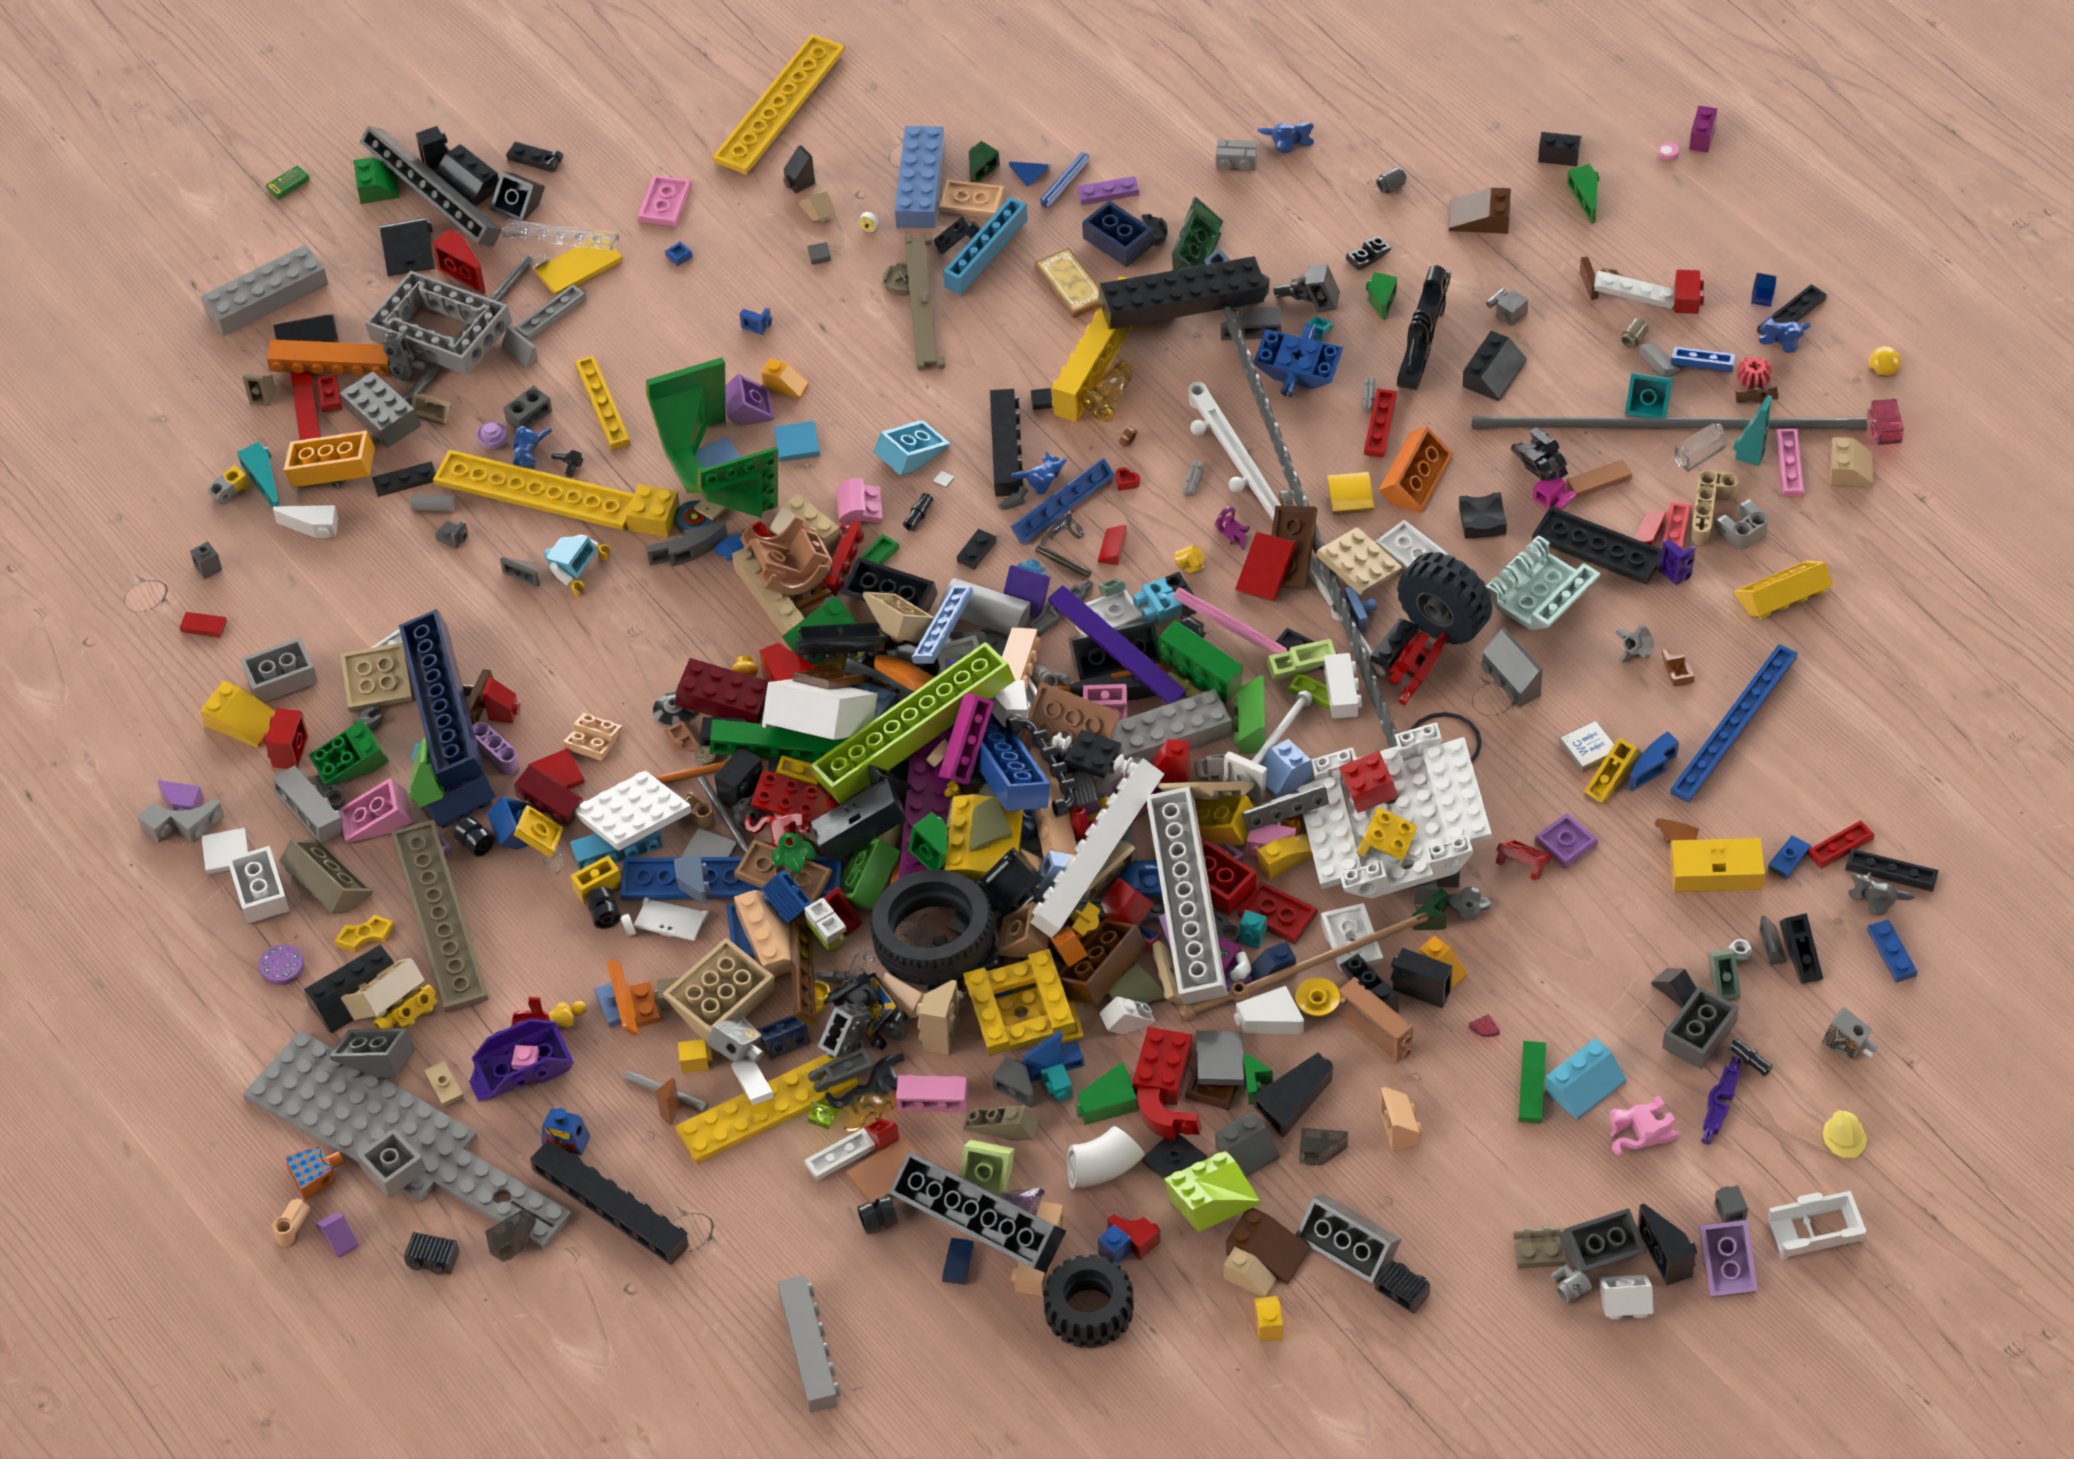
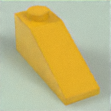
M1619 737L1584 790V793L1603 804L1632 772L1643 753L1637 747Z
M1308 834L1276 839L1257 849V865L1269 880L1313 857Z

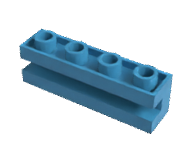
M659 830L619 851L597 833L570 842L572 855L577 862L578 870L608 855L614 863L623 861L624 858H635L638 855L663 848Z

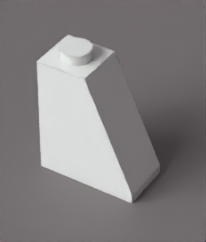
M1024 680L1014 681L989 699L994 701L991 712L1004 727H1006V719L1016 716L1019 720H1027L1028 708Z
M1286 986L1236 1003L1234 1019L1237 1026H1241L1245 1034L1304 1033V1019Z

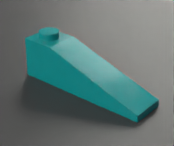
M1767 396L1743 430L1740 439L1736 438L1733 450L1736 451V460L1760 465L1766 451L1772 396Z
M258 441L238 451L240 465L272 509L273 507H280L270 463L272 456L268 448H263Z

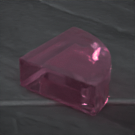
M1489 1014L1469 1023V1029L1477 1035L1483 1037L1500 1035L1499 1028Z

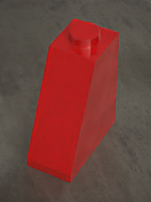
M1167 739L1150 761V764L1164 773L1159 781L1160 783L1189 782L1190 743L1188 740Z

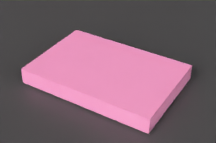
M653 175L638 215V222L676 227L692 186L691 180Z

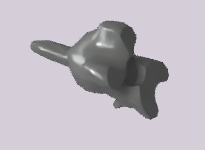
M1871 872L1862 876L1853 874L1852 880L1855 888L1848 891L1852 899L1867 900L1869 903L1868 909L1874 915L1886 914L1887 910L1897 899L1912 900L1915 898L1914 894L1897 891L1886 882L1872 880Z

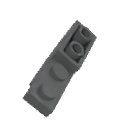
M725 521L684 530L685 537L646 546L649 565L670 561L673 567L708 553L715 548V545L720 540L728 536Z

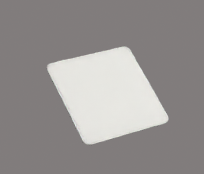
M941 471L933 481L946 487L954 476Z

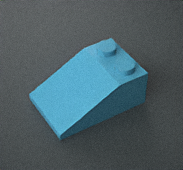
M921 420L881 432L873 452L882 461L891 466L896 473L904 475L916 471L949 447L950 443L926 422Z

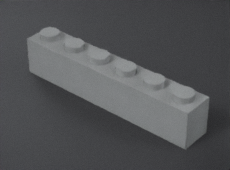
M805 1275L777 1281L809 1411L811 1413L838 1406L837 1397L841 1396L838 1382L833 1383L832 1381L835 1371L833 1363H828L827 1356H830L828 1343L822 1342L821 1337L825 1336L822 1322L817 1323L816 1317L820 1316L817 1302L812 1303L811 1297L815 1296L812 1282L807 1283Z

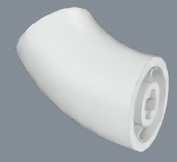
M1112 1126L1106 1133L1092 1141L1074 1144L1069 1147L1067 1173L1070 1187L1072 1189L1087 1188L1111 1181L1135 1166L1145 1154L1129 1135L1118 1127Z

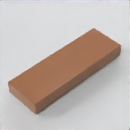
M1622 459L1568 478L1567 485L1570 490L1577 494L1576 498L1631 479L1632 472Z

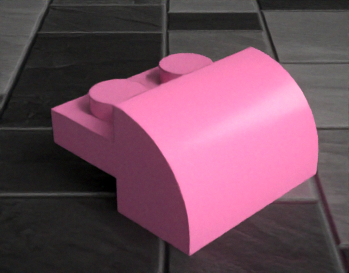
M862 478L849 479L838 486L836 490L838 523L850 525L853 521L881 523L883 516L880 487L865 485Z
M1126 684L1083 685V698L1120 712L1118 721L1127 718Z

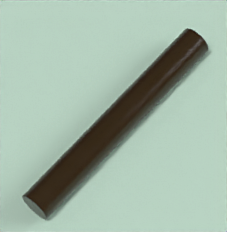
M1041 545L1036 547L1035 552L1086 578L1091 576V570Z

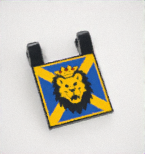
M875 976L871 982L881 999L867 1007V1010L874 1014L871 1018V1027L865 1033L873 1047H879L883 1050L887 1042L878 1032L892 1016L895 1021H902L904 1024L909 1020L910 1016L898 1005L879 977Z

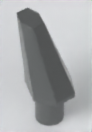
M1022 486L1017 493L1013 492L1012 495L998 506L1006 509L1025 502L1023 498L1029 490Z
M834 970L814 973V978L842 985L843 981L849 980L850 975L847 971L838 972Z

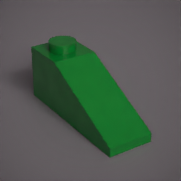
M1589 163L1568 170L1567 185L1590 222L1595 223L1599 174Z

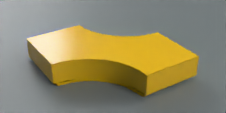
M373 915L363 924L344 925L334 941L335 946L355 953L358 948L366 943L376 941L385 943L395 927L394 921Z

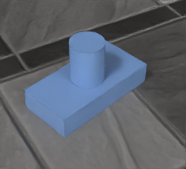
M1345 588V599L1350 605V614L1356 627L1360 632L1367 631L1368 617L1366 613L1377 610L1375 599L1372 598L1360 602L1353 588Z
M612 982L594 988L609 1027L621 1024Z

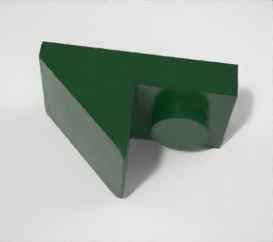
M1440 888L1412 914V917L1421 913H1427L1426 916L1429 917L1427 921L1411 927L1413 930L1446 929L1447 917L1443 912L1448 906V893Z

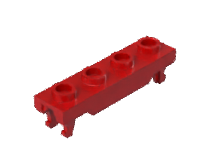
M853 521L851 525H840V530L842 531L841 540L832 559L830 576H825L822 580L823 582L819 584L823 589L829 588L834 597L838 594L839 590L843 589L844 577L849 574L851 561L857 556L858 544L863 542L864 531L861 529V522Z

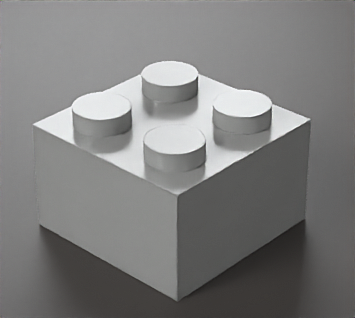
M392 1129L357 1155L361 1170L388 1198L426 1172L422 1157L395 1129Z

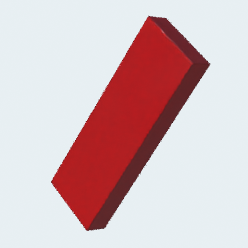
M1860 820L1808 849L1807 854L1822 869L1849 854L1851 848L1858 849L1874 840L1875 834Z

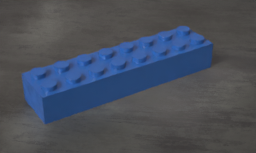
M991 712L975 762L976 766L1005 810L1016 812L1019 809L1039 810L1040 808H1048L1050 782L1017 734L1010 735L1007 728Z

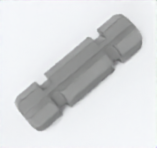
M1367 377L1364 379L1362 410L1371 413L1374 405L1375 379Z
M1197 460L1192 462V468L1186 480L1187 483L1184 485L1185 495L1193 496L1198 485L1200 473L1203 470V462Z

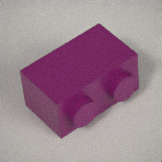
M1698 105L1691 130L1689 149L1709 153L1716 128L1718 108Z

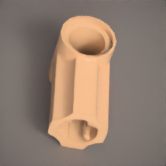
M297 1198L291 1200L283 1215L274 1221L273 1231L278 1245L288 1247L296 1241V1233L310 1211L309 1205L304 1203L303 1200Z

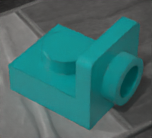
M1317 316L1307 322L1310 323L1309 328L1311 324L1317 327L1313 340L1323 342V337L1332 331L1334 325L1333 322Z

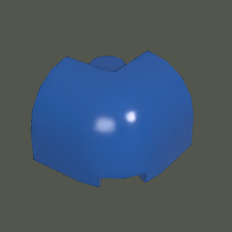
M1157 860L1135 861L1128 863L1121 869L1118 877L1147 898L1162 897Z

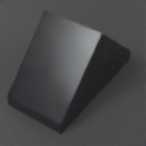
M1666 968L1651 981L1654 987L1681 1008L1685 1006L1697 990L1686 969Z

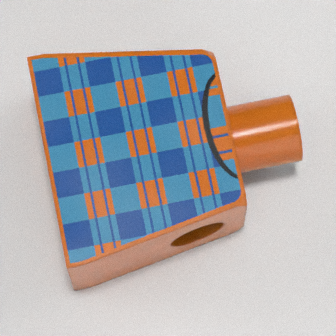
M321 1146L284 1156L287 1167L304 1201L336 1181L333 1168L344 1164L338 1151L326 1156Z

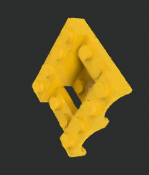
M1050 949L1029 954V960L987 972L984 967L963 973L975 1016L984 1037L988 1056L1044 1041L1058 1031H1061L1063 1035L1076 1031L1075 1022ZM1036 983L1035 988L997 999L994 997V994ZM1021 1010L1027 1012L1024 1017H1017L1015 1015Z

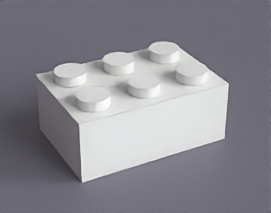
M270 846L227 859L247 924L290 911Z

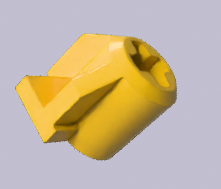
M1195 545L1175 552L1174 561L1178 568L1189 573L1205 568L1203 562L1206 559L1200 547L1197 548Z
M1090 902L1086 904L1082 912L1076 910L1071 916L1074 921L1071 929L1077 933L1078 939L1081 936L1090 935L1099 925L1097 915L1101 910Z

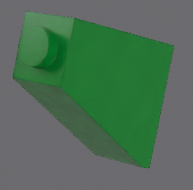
M1124 1062L1116 1065L1078 1094V1103L1075 1104L1077 1116L1082 1117L1085 1125L1137 1111V1098Z

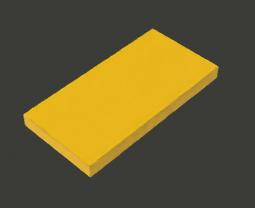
M599 234L534 270L538 278L557 296L572 284L578 286L621 263L623 257L602 234Z

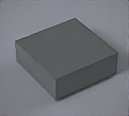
M827 242L807 246L811 264L831 261Z

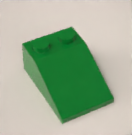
M836 595L785 633L782 638L790 649L798 655L796 635H800L798 633L800 627L856 624L857 622ZM824 654L815 655V659L806 661L815 666L826 658H824Z

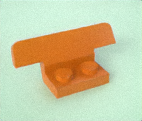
M614 959L608 961L607 966L622 1026L632 1036L639 1035L637 1027L660 1022L651 982L629 986L628 982L625 981L621 963Z

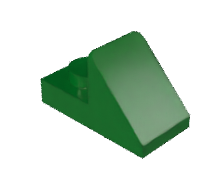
M1243 1054L1248 1105L1254 1104V1094L1261 1090L1260 1084L1273 1082V1071L1249 1054Z

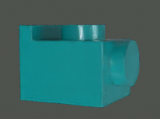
M1246 910L1239 923L1240 937L1238 943L1259 949L1267 933V917Z
M1063 1063L1041 1070L1043 1086L1046 1087L1048 1095H1053L1056 1103L1064 1102L1073 1097L1072 1084Z

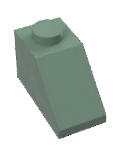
M1731 949L1709 951L1710 975L1716 995L1725 1000L1740 998L1736 953Z

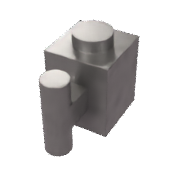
M1502 288L1486 302L1489 308L1497 305L1496 317L1511 327L1528 312V299L1514 290L1508 293L1506 289Z

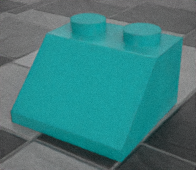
M1631 373L1625 414L1646 418H1666L1674 378Z

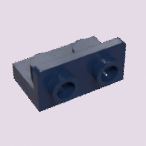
M794 1015L756 1029L762 1036L761 1041L770 1059L811 1043L806 1024L795 1018Z

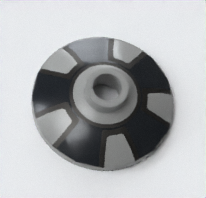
M669 692L660 696L653 705L654 718L657 722L667 727H671L681 721L686 724L695 714L693 710L675 705L676 692Z

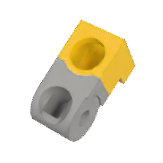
M233 465L209 486L208 493L219 504H225L241 489L246 491L251 485L246 475L236 465Z

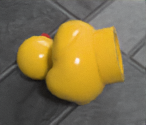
M753 656L736 657V663L731 668L733 671L753 677L757 675L759 670L757 664L753 662Z
M583 1001L574 1002L572 1007L565 1002H561L556 1005L555 1010L549 1012L551 1021H555L557 1027L569 1029L574 1024V1015H584L587 1012V1006Z

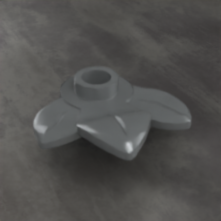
M1473 886L1465 887L1461 891V895L1449 894L1447 900L1449 906L1458 910L1461 918L1467 921L1475 920L1480 911L1487 910L1492 905V898L1481 897L1479 889Z

